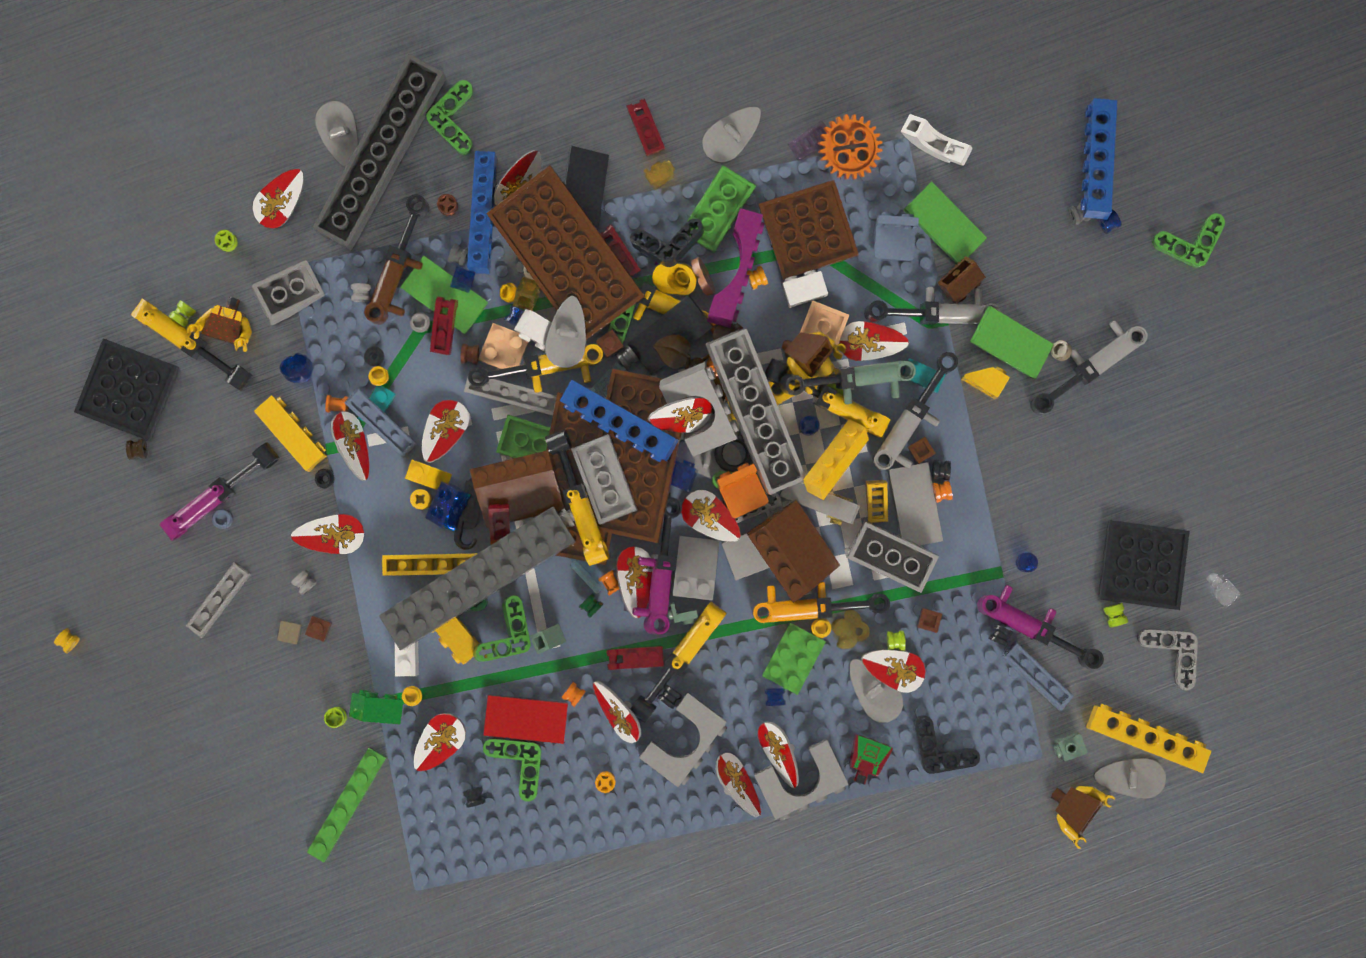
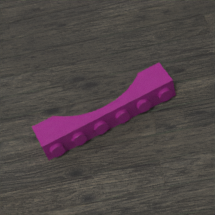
M740 208L733 231L740 255L739 269L731 283L721 292L714 295L707 322L730 328L732 321H737L739 310H736L737 304H742L744 293L741 292L742 286L747 287L750 276L746 274L747 269H752L755 259L751 255L753 251L757 252L760 240L756 238L758 234L762 235L765 223L761 222L762 214Z

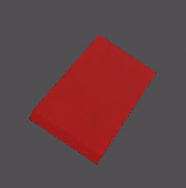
M488 695L484 736L564 744L568 703Z

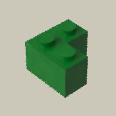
M360 689L359 693L352 692L349 717L362 722L400 725L404 700L398 699L395 694L386 693L385 697H379L378 693Z

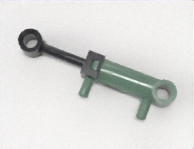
M903 360L855 367L834 368L835 375L802 379L798 375L787 374L781 378L779 386L782 392L786 394L799 395L805 387L836 383V388L843 389L844 403L851 404V388L890 382L892 398H899L898 381H909L914 378L916 368L910 361ZM902 366L906 369L903 375L900 373ZM791 380H794L795 387L791 390L789 383Z

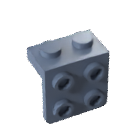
M889 212L878 215L876 219L874 257L885 260L912 261L914 259L915 234L919 218L914 217L913 214H902V217L894 216V213Z

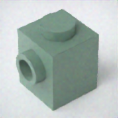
M559 623L530 635L537 654L566 642Z
M1079 733L1055 740V754L1058 758L1061 757L1063 761H1068L1088 753L1083 738Z

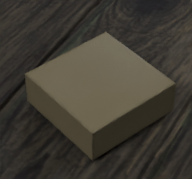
M281 621L277 640L298 644L302 625Z

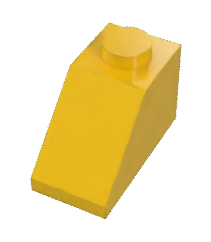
M991 367L964 374L961 380L991 398L996 399L1010 377L1006 375L1007 372L1002 368L996 367L995 369Z
M411 460L405 479L446 493L452 474Z

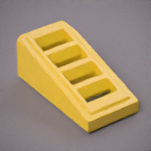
M886 480L865 481L868 522H888V490ZM881 487V490L872 491V488ZM882 495L880 499H872V496ZM872 504H882L883 507H872ZM872 512H883V515L872 516Z

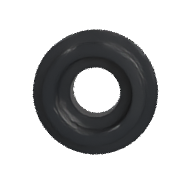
M369 347L364 353L365 362L370 366H379L384 361V352L379 347ZM372 353H377L375 360H372L370 357Z
M320 469L315 475V483L320 488H329L334 483V474L329 469ZM324 475H327L328 477L327 482L323 481Z

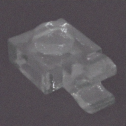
M1211 573L1206 578L1215 588L1211 593L1225 608L1229 607L1241 595L1228 579L1222 582L1216 573Z

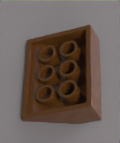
M549 450L469 469L487 528H489V505L509 504L510 522L539 516L551 507H555L557 511L565 509L553 457Z
M794 500L746 533L793 603L810 592L840 566L797 500Z

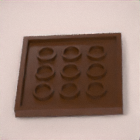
M835 180L758 204L783 280L859 256Z

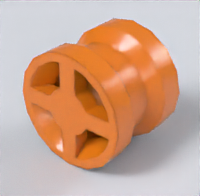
M949 480L944 481L943 484H932L936 503L941 502L943 499L948 501L953 499Z
M573 682L562 696V699L570 701L571 705L575 707L586 691L579 689L577 684Z

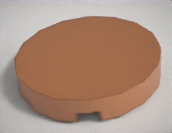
M699 257L692 260L691 265L693 272L697 274L701 289L707 296L715 294V287L706 266Z

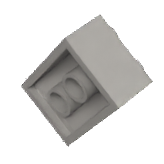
M307 260L252 285L253 292L271 326L291 317L325 296Z
M680 536L673 596L713 600L719 540Z

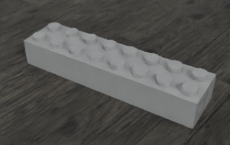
M742 328L706 343L765 493L771 495L803 481L805 478L804 471L747 329Z

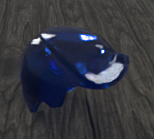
M294 353V356H288L283 359L279 369L289 382L304 383L312 376L313 364L306 355Z

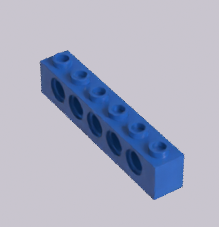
M1093 98L1091 104L1087 105L1086 117H1089V120L1085 126V135L1088 138L1084 145V154H1087V157L1083 163V173H1086L1082 182V191H1085L1084 198L1081 200V210H1084L1083 217L1107 220L1112 213L1117 100ZM1096 119H1101L1104 124L1098 123ZM1096 137L1101 138L1103 142H1098ZM1094 156H1099L1102 161L1096 160ZM1093 175H1099L1101 180L1095 179ZM1092 193L1098 194L1100 199H1096Z
M475 151L467 268L470 273L490 274L493 222L486 213L495 207L493 193L496 188L498 164L495 152Z
M574 380L570 381L560 399L565 404L563 406L565 409L572 413L577 410L582 413L581 418L590 423L592 420L598 422V427L606 432H609V430L614 431L616 438L623 442H626L628 439L634 443L632 447L641 452L644 449L651 453L650 457L658 462H661L662 459L668 461L679 441ZM586 397L588 405L581 408L580 400ZM604 407L605 415L598 418L597 410ZM617 417H621L623 423L620 427L616 428L614 420ZM639 427V436L633 438L631 435L632 429ZM651 437H656L658 440L655 447H650L648 444Z

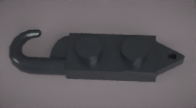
M472 478L469 481L466 480L454 532V542L463 550H469L476 545V538L470 544H464L461 537L463 529L468 530L476 527L481 511Z

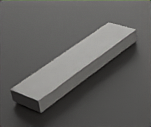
M800 482L783 489L780 494L782 498L792 502L797 500L800 505L852 525L860 508L855 503L828 494L822 500L807 492L805 484Z
M234 562L186 624V627L200 638H203L250 577L251 573Z

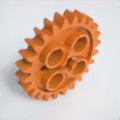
M846 114L843 120L839 116L836 118V123L834 121L829 122L831 128L827 126L823 128L827 134H820V137L824 139V141L818 143V145L823 146V149L819 150L818 153L824 154L820 161L826 160L827 163L824 168L831 167L830 174L837 171V178L844 174L845 180L849 179L850 175L855 180L857 179V173L862 178L864 177V171L871 173L870 167L874 168L877 166L874 160L881 159L876 155L883 151L877 148V145L882 144V141H877L876 139L880 136V133L874 134L873 131L876 129V126L870 128V120L863 123V116L856 120V114L852 115L851 119ZM855 131L862 133L861 141L855 139ZM837 133L843 136L842 144L837 143L835 140ZM862 143H866V144H867L866 147H858V148H855V149H852V150H850V149H845V150H841V151H834V150H833V148H835V147H844V146H847V145H849V144H850V145H858V144H862ZM859 150L865 154L864 161L859 160L857 157ZM840 153L844 154L846 157V162L844 164L838 161V155Z

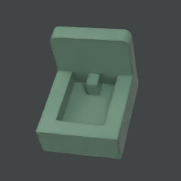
M670 603L671 607L668 608L670 620L674 619V623L682 621L683 625L695 623L694 619L698 618L697 610L677 614L675 603Z

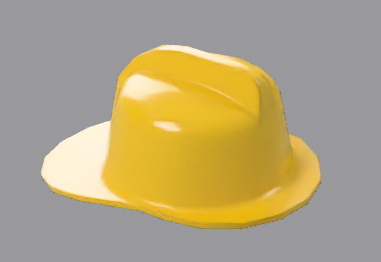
M677 263L673 267H665L660 264L655 268L652 276L654 285L661 292L679 295L692 293L698 278L697 274L693 272L692 267L685 263Z

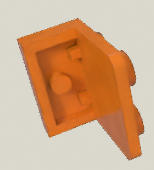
M748 463L743 464L737 468L738 471L732 474L730 471L725 472L719 476L720 479L716 482L731 516L735 519L768 504V498L756 474L757 469L754 464L750 466Z

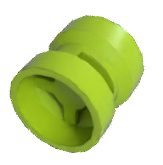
M180 300L177 303L176 310L172 311L169 317L186 327L189 323V318L194 316L197 311Z
M1123 603L1103 608L1104 613L1109 619L1107 621L1109 628L1129 622L1123 612L1125 609Z
M342 707L329 709L324 715L325 724L331 728L342 726L347 721V712Z

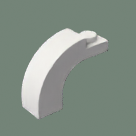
M911 114L901 130V133L915 146L947 163L951 161L964 166L973 149L968 144L939 133L926 119Z

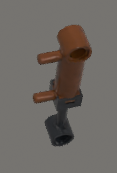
M419 194L411 195L406 201L410 217L398 248L389 245L385 255V265L371 301L364 311L365 317L376 325L386 322L388 312L399 316L404 315L405 309L391 304L404 269L408 266L421 270L423 267L422 262L411 259L412 255L405 251L417 218L425 217L430 209L428 202ZM417 202H422V207L419 210H414V205ZM380 309L379 317L373 318V311Z

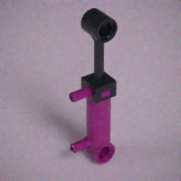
M266 442L252 452L255 460L228 481L219 477L208 485V489L186 506L164 519L159 525L170 540L174 541L187 532L189 527L219 504L233 497L236 493L232 487L256 468L261 466L266 470L277 463L280 457L270 444Z
M668 498L667 504L671 505V512L667 511L666 505L660 555H651V558H638L639 565L650 566L649 569H652L648 609L634 607L632 614L646 617L644 619V628L650 634H664L670 626L667 618L672 571H676L677 557L668 556L672 519L679 516L682 511V504L676 498ZM656 619L659 621V627L657 629L654 627V622Z
M1005 586L1000 598L995 595H984L978 600L977 608L979 612L1028 636L1034 642L1044 646H1048L1049 642L1056 644L1078 656L1079 663L1084 668L1098 669L1102 666L1104 656L1099 650H1082L1054 635L1056 627L1052 626L1051 623L1057 613L1056 610L1050 608L1044 621H1040L1006 603L1013 590L1011 586ZM987 600L993 602V608L990 611L986 608ZM1091 653L1094 656V662L1092 664L1088 662V656Z

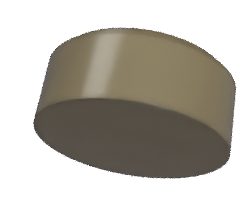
M1064 340L1055 342L1051 349L1052 357L1059 361L1067 360L1072 353L1071 345Z

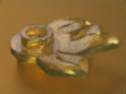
M845 610V619L833 621L831 629L836 635L840 636L837 647L850 649L858 641L866 640L869 637L870 629L866 623L862 622L858 612ZM857 628H861L863 630V633L861 635H857Z

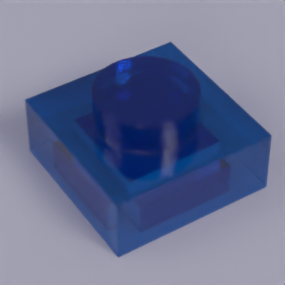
M456 267L450 287L469 293L476 272Z

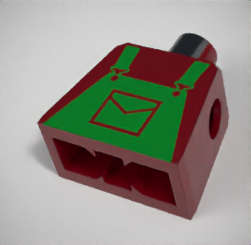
M855 733L849 764L850 767L857 769L854 781L865 785L869 774L878 777L893 747Z

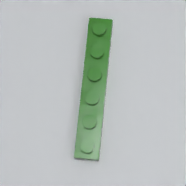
M371 747L368 748L308 849V854L322 862L327 860L385 762L386 756Z

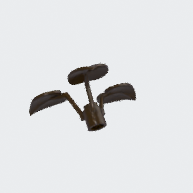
M734 323L731 324L730 328L719 325L713 332V340L740 330L743 327L740 324ZM680 335L663 337L653 345L663 363L673 369L685 365L686 370L710 358V354L702 359L699 357L691 359V356L688 354L690 343ZM715 377V379L713 380L716 385H719L721 387L723 392L722 399L724 402L726 394L724 392L720 379ZM712 406V412H711V414H714V413H715V410H714V407Z

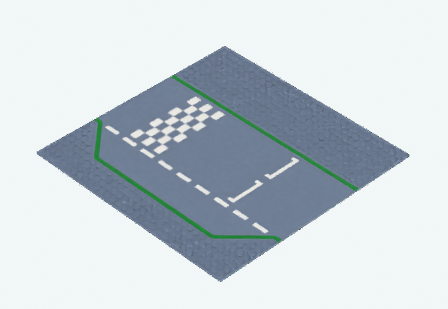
M907 138L887 141L877 145V148L883 150L876 154L881 158L880 160H874L877 166L874 168L870 167L871 173L864 171V177L862 178L857 173V179L855 180L852 179L851 175L849 179L845 180L844 174L837 178V171L830 174L831 167L824 168L827 161H820L824 155L737 173L756 185V188L742 209L761 214L758 206L759 203L835 180L859 256L817 269L816 272H822L828 295L814 301L849 314L845 327L852 322H869L864 316V310L866 306L876 300L883 301L888 308L920 309V304L926 301L927 287L934 288V302L944 304L942 291L938 285L939 278L930 237L919 226L916 228L914 259L912 261L885 260L874 257L876 219L878 215L889 212L894 213V216L902 217V214H907L904 209L920 193ZM859 150L857 157L861 161H864L865 154ZM840 153L838 161L842 164L846 162V157ZM714 178L602 201L598 231L602 233L606 230L607 226H613L641 270L632 276L640 289L643 283L657 288L652 278L653 271L657 267L654 264L657 261L632 246L630 241L631 233L641 229L668 243L688 221ZM736 220L715 253L695 243L678 262L679 264L685 263L692 267V260L699 257L706 266L715 287V294L705 295L697 278L694 291L688 295L692 297L701 310L708 313L714 295L721 292L731 283L739 269V249L733 236ZM494 224L490 274L470 273L467 263L462 268L458 263L448 262L450 251L455 243L459 244L463 249L469 247L470 228L408 241L405 251L412 255L411 259L420 261L423 256L427 257L488 301L487 306L466 334H463L454 327L451 355L430 352L434 312L400 288L413 271V267L408 266L404 269L391 302L392 305L405 309L403 316L388 312L386 322L376 325L365 317L364 311L370 302L351 301V296L353 295L351 284L355 283L370 284L371 290L369 295L372 298L386 262L385 255L389 245L308 262L325 296L298 313L329 467L335 477L333 487L339 515H351L358 519L364 530L362 544L354 552L348 553L347 556L374 691L378 693L379 697H385L386 693L395 694L401 700L404 689L409 686H416L422 692V700L418 705L408 706L403 702L400 725L381 723L415 890L429 889L773 816L754 776V773L772 765L758 738V729L765 722L777 724L787 735L790 744H793L795 747L793 753L799 775V783L796 788L790 787L773 767L782 787L792 794H805L815 787L819 773L808 747L827 739L849 785L845 786L846 790L838 794L834 792L828 794V798L822 802L816 803L814 801L809 803V808L1042 758V750L1027 681L1002 658L1003 654L1014 642L1018 643L1016 631L994 618L982 614L977 608V602L980 597L995 595L1000 598L1006 585L958 365L952 372L945 374L946 376L938 393L933 392L925 405L930 407L928 413L938 418L940 423L935 427L928 421L921 420L900 453L912 461V465H917L907 447L926 437L936 454L919 464H929L932 484H943L944 481H948L943 478L932 479L933 461H951L949 482L953 499L949 501L943 499L941 502L936 503L943 541L920 545L939 556L922 593L848 559V557L846 558L844 549L852 547L864 520L868 521L865 481L886 480L888 490V522L872 524L896 535L900 534L888 470L905 466L895 461L889 469L880 470L875 467L873 458L912 397L918 400L926 388L911 381H898L899 398H892L890 382L851 388L852 400L891 420L882 438L867 432L868 442L829 492L831 495L860 506L854 523L852 525L803 505L800 506L840 564L836 570L822 581L825 582L826 597H831V603L866 601L873 594L878 593L884 594L889 598L890 607L888 611L882 614L874 613L869 608L832 611L833 618H825L831 624V632L827 637L820 638L826 643L798 695L768 680L762 674L789 623L814 635L811 625L816 619L758 622L753 617V608L758 603L768 602L767 586H775L776 602L789 601L791 599L770 568L735 580L721 544L724 541H719L713 600L673 596L675 571H672L669 607H671L670 603L674 602L677 614L697 610L699 618L710 601L727 612L682 675L679 676L674 673L668 681L667 685L680 693L682 698L677 700L674 709H671L656 697L653 704L657 708L645 723L636 716L641 727V737L638 741L634 743L626 742L615 732L597 700L593 683L600 681L605 684L623 702L629 701L632 707L640 695L645 698L649 695L668 667L664 665L663 667L608 670L609 656H607L606 650L663 646V660L665 663L694 624L683 625L682 621L674 623V619L670 620L668 614L667 618L670 623L668 631L664 634H650L644 628V619L646 617L633 618L623 602L620 589L609 596L602 581L599 582L598 580L611 570H614V576L617 579V557L620 552L628 547L642 548L648 552L650 557L651 555H660L663 524L659 543L612 534L609 559L606 565L594 564L589 566L587 561L554 555L487 597L488 604L485 609L481 611L468 609L458 616L480 644L509 638L502 603L506 597L518 596L523 603L529 637L559 623L566 639L565 643L537 654L530 638L531 646L525 653L485 662H479L473 657L463 665L461 662L458 664L451 656L453 652L449 647L445 648L439 642L440 636L435 631L418 641L419 675L395 676V642L379 615L443 575L382 576V555L479 553L491 546L490 528L486 527L481 511L476 527L468 530L463 529L461 537L464 544H470L476 538V545L469 550H463L454 542V532L466 480L469 481L471 478L469 469L514 459L496 453L508 414L551 428L552 415L464 392L467 377L472 368L482 367L487 372L499 370V368L479 360L477 365L472 364V362L462 364V344H467L468 346L479 345L480 356L493 323L515 331L514 329L525 309L534 311L550 322L553 321L557 311L537 283L525 277L522 262ZM764 225L762 235L758 234L756 238L760 240L757 252L753 251L751 257L755 258L752 269H747V271H754L758 266H762L768 284L759 285L754 290L749 281L747 287L742 286L741 292L744 293L742 304H737L736 310H739L736 322L732 321V323H738L744 329H747L765 373L772 358L787 365L785 351L782 350V344L785 340L793 341L800 333L811 302L792 308L788 307L782 284L786 281L782 279ZM610 236L605 241L610 243L613 241V238ZM680 240L677 245L683 246L687 241ZM399 243L390 246L398 248ZM654 245L649 250L656 251L659 249V246ZM804 274L798 275L797 278L803 277V276H805V275H804ZM514 283L517 287L518 295L512 303L505 302L500 297V288L503 284ZM667 294L680 301L683 300L686 296H688L679 294ZM636 303V305H635L634 313H635V311H636V309H637V307H638V305H639V304H637V303ZM873 307V308H872L873 314H874L875 316H879V315H880L879 309L876 308V307ZM646 308L639 321L635 320L632 316L623 346L626 347L630 341L662 317L663 314ZM380 309L374 310L373 318L379 317ZM625 311L624 313H622L623 315H625V316H627V317H629V315H630V314H626V311ZM419 312L426 314L430 319L429 328L422 333L415 332L410 326L411 317ZM887 316L875 324L883 325L902 333L909 340L907 348L895 355L870 361H854L848 359L845 355L841 359H836L833 356V352L829 355V358L835 368L887 363L897 360L908 361L911 358L932 369L938 370V357L945 352L955 354L948 323L925 325L920 324V317ZM618 318L615 321L616 328H624L626 326L625 319ZM611 322L587 339L585 346L590 344L598 345L596 340L608 333ZM711 330L690 345L688 354L691 356V359L696 357L702 359L709 354L706 343L713 341ZM614 331L617 337L618 335L623 336V333ZM530 340L523 358L546 353L535 347L536 343ZM376 346L384 352V361L379 366L385 368L389 374L388 381L381 386L396 394L385 414L417 444L402 458L364 421L358 419L359 416L349 408L348 412L353 414L362 425L369 455V476L367 480L361 481L347 466L343 457L338 452L332 437L331 421L340 412L331 411L327 413L325 404L327 395L335 398L350 397L358 388L370 398L376 385L370 382L368 375L370 370L376 366H370L365 362L364 353L369 347ZM623 347L608 358L603 353V357L597 365L589 366L591 382H583L581 368L541 375L540 381L542 392L557 396V392L564 393L570 381L574 380L600 396L604 394L606 399L607 393L602 391L604 387L608 391L607 384L609 385L611 369L651 376V374L640 361L633 363L630 369L626 370L615 356L618 352L624 351ZM589 350L587 352V357L590 360L597 359L596 351ZM377 353L371 354L372 360L377 358ZM945 357L942 360L944 367H952L953 363L950 358ZM523 358L520 365H524ZM665 365L653 374L652 377L664 379L684 371L685 365L677 369ZM902 366L900 369L901 374L905 368L904 366ZM526 372L494 378L534 390L532 378L527 379ZM774 384L771 387L774 394L782 393L779 385ZM803 391L801 394L795 395L779 404L778 408L806 476L848 420L813 404L812 401L815 396ZM441 401H458L469 412L470 421L468 428L458 442L444 456L434 462L427 463L423 459L422 439L432 408ZM740 429L737 431L738 435H742ZM729 442L739 450L743 462L746 454L745 448L738 442ZM882 454L879 456L878 462L880 465L886 466L889 463V458L887 455ZM676 459L668 498H676L682 504L690 493L697 490H706L713 493L726 506L720 490L713 486L711 478L689 469ZM411 460L452 474L446 493L405 479ZM881 487L872 488V491L881 490ZM422 489L430 493L432 497L430 507L421 510L412 506L410 496L415 490ZM782 490L776 492L779 495V497ZM768 495V502L773 504L776 496ZM882 495L872 496V499L882 498ZM780 497L783 507L792 502ZM668 503L667 511L670 513L671 505ZM872 504V507H883V505ZM766 512L739 522L738 526L741 535L768 519ZM872 512V516L883 515V512ZM680 513L671 522L668 556L677 557L680 536L717 539L706 536L688 526ZM533 517L510 522V533L531 521ZM817 586L798 600L818 598ZM593 593L595 599L601 601L604 605L589 618L587 612L581 610L579 606ZM877 598L874 601L876 609L883 608L884 601L882 598ZM511 600L508 606L513 608L516 606V602ZM991 600L986 602V608L989 611L993 608ZM766 607L758 609L757 614L759 618H766L768 616V609ZM922 608L942 613L937 633L917 628ZM519 613L510 614V617L519 615ZM518 619L512 621L513 629H520L521 622ZM657 619L654 622V627L656 629L659 627V621ZM994 624L1013 632L1007 639V647L988 639L989 635L993 633ZM904 630V652L913 653L921 658L926 670L925 679L915 691L909 693L900 692L903 697V708L896 719L880 723L872 720L866 714L858 700L851 682L850 662L854 659L861 660L864 654L871 651L888 650L887 631L898 633ZM519 641V643L511 644L512 648L521 647L522 650L524 642ZM499 643L497 650L500 654H504L507 647L504 643ZM492 649L482 650L479 652V655L484 656L493 652ZM617 655V663H623V655ZM573 682L577 684L579 689L586 691L575 707L571 705L570 701L562 699V696ZM689 692L727 721L725 724L727 729L721 737L718 735L713 740L715 745L710 752L707 753L705 751L700 757L703 761L698 768H692L688 773L691 777L686 784H680L677 787L642 761L639 756L651 740L675 756H685L695 750L700 739L699 730L691 720L676 710L678 704ZM488 695L568 703L564 744L484 736ZM441 713H449L458 717L466 730V739L463 745L438 766L425 771H417L414 768L415 749L429 721ZM921 715H926L932 719L939 753L973 748L980 754L979 763L974 767L929 774L925 772L921 766L914 727L915 719ZM924 719L918 724L924 731V734L920 733V737L931 735V732H926V726L929 725V722H926ZM855 733L893 747L878 777L869 774L865 785L854 781L857 769L849 766ZM488 739L527 741L540 745L542 755L538 793L534 800L523 801L519 796L522 760L487 756L483 751V745ZM923 740L922 748L930 750L933 746L932 740ZM491 742L487 749H490V753H493L495 750H501L500 754L504 755L503 747L505 743H501V747H496L494 742ZM515 744L508 745V754L516 755L518 747ZM521 745L522 751L520 756L524 757V752L530 753V757L538 754L534 746L527 750L524 749L525 745ZM968 752L969 755L967 757H961V753H959L960 765H963L962 760H969L972 763L976 755ZM723 753L735 755L745 768L758 796L761 808L760 816L754 817L750 815L730 795L725 794L724 787L720 783L715 769L716 760ZM949 755L946 757L945 763L947 766L951 767L956 764L955 756ZM938 757L939 762H933L932 759H929V763L926 764V767H929L930 770L933 769L934 765L938 764L940 769L944 768L941 763V757ZM532 766L526 767L525 775L527 777H534L536 775L535 768ZM604 771L611 772L616 779L615 787L608 793L600 792L595 785L596 777ZM523 779V783H527V789L523 790V793H526V797H530L531 794H534L530 787L531 783L535 784V780L526 781ZM482 786V796L485 798L486 803L466 808L467 800L463 796V791Z

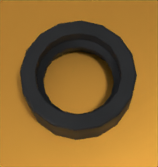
M738 434L737 439L731 442H738L745 448V459L740 464L730 465L724 460L722 453L726 444L715 448L714 456L716 463L727 472H736L739 466L746 463L750 465L752 462L743 436Z

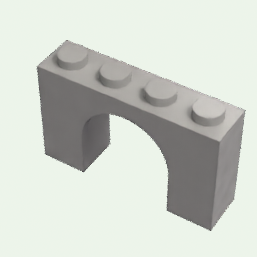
M705 362L660 380V390L667 404L689 396H700L707 399L714 407L715 413L709 422L697 431L685 432L684 440L692 456L736 440L737 431H739L736 420H732L730 417L731 409L729 404L723 402L721 387L716 385L713 380L715 379L714 372L711 367H707Z
M689 692L678 704L676 710L691 720L699 730L700 739L695 750L685 756H675L651 740L639 756L642 761L677 787L680 784H686L691 777L688 773L692 768H698L703 761L700 757L705 751L707 753L710 752L715 745L713 742L717 735L721 737L727 729L725 726L727 721Z
M827 739L808 747L818 768L819 775L815 787L805 794L797 795L786 791L782 787L772 765L754 773L775 820L779 818L782 821L790 817V813L795 810L800 812L809 808V803L814 801L816 803L822 802L828 798V794L832 792L838 794L846 790L845 786L849 784Z

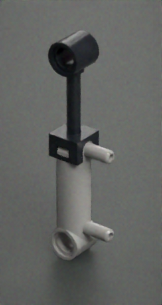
M927 287L926 301L920 304V309L888 308L886 303L876 300L866 306L864 316L871 323H877L887 316L920 317V324L934 325L936 323L979 324L988 306L1000 311V308L993 303L983 305L981 288L974 290L975 304H940L939 302H934V288ZM873 307H876V308L879 309V311H880V315H879V316H875V315L873 314V312H872V308H873Z
M1116 320L1111 322L1110 327L1118 338L1086 361L1083 360L1076 349L1072 350L1071 357L1078 365L1073 369L1077 375L1052 393H1042L1035 396L1031 401L1032 411L1039 415L1050 412L1053 409L1055 399L1081 381L1084 385L1089 384L1107 369L1143 345L1148 338L1146 330L1143 327L1135 326L1124 332ZM1133 332L1139 335L1138 342L1132 340L1131 335ZM1039 399L1046 401L1047 406L1045 409H1041L1038 406Z
M945 352L938 357V370L918 400L912 397L874 455L873 463L875 467L880 470H887L895 461L908 469L911 467L913 462L900 453L921 420L924 419L935 427L940 423L938 418L928 413L930 407L925 405L944 374L952 372L957 367L958 358L954 353ZM943 358H950L953 363L952 367H944L942 364ZM882 454L887 455L889 458V463L886 466H882L878 462V458Z

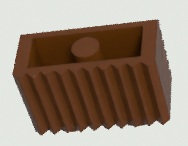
M966 256L938 281V285L949 300L958 304L966 299L968 293L979 287L981 281L986 277L977 263Z

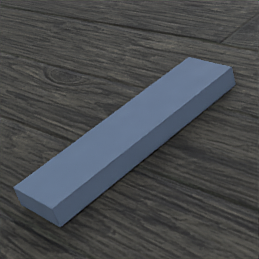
M359 388L344 402L402 458L416 446L417 443Z
M1014 642L1003 654L1002 658L1059 711H1062L1074 697L1071 692L1017 642Z

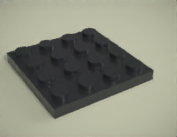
M103 338L74 413L150 441L179 367Z
M1109 520L1099 599L1180 610L1190 531Z

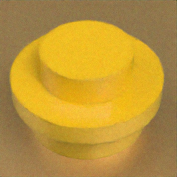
M514 283L503 284L500 288L501 299L508 303H512L518 295L516 285Z
M376 366L370 370L368 377L373 385L381 386L388 381L389 374L385 368Z
M817 618L811 625L812 633L818 638L827 637L831 632L830 622L825 618Z
M409 686L404 689L402 700L408 706H416L422 700V692L416 686Z

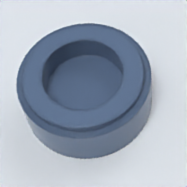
M218 509L212 515V523L219 529H226L232 525L233 515L229 510Z

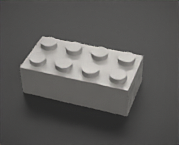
M864 520L847 555L848 559L922 593L939 558L936 553Z

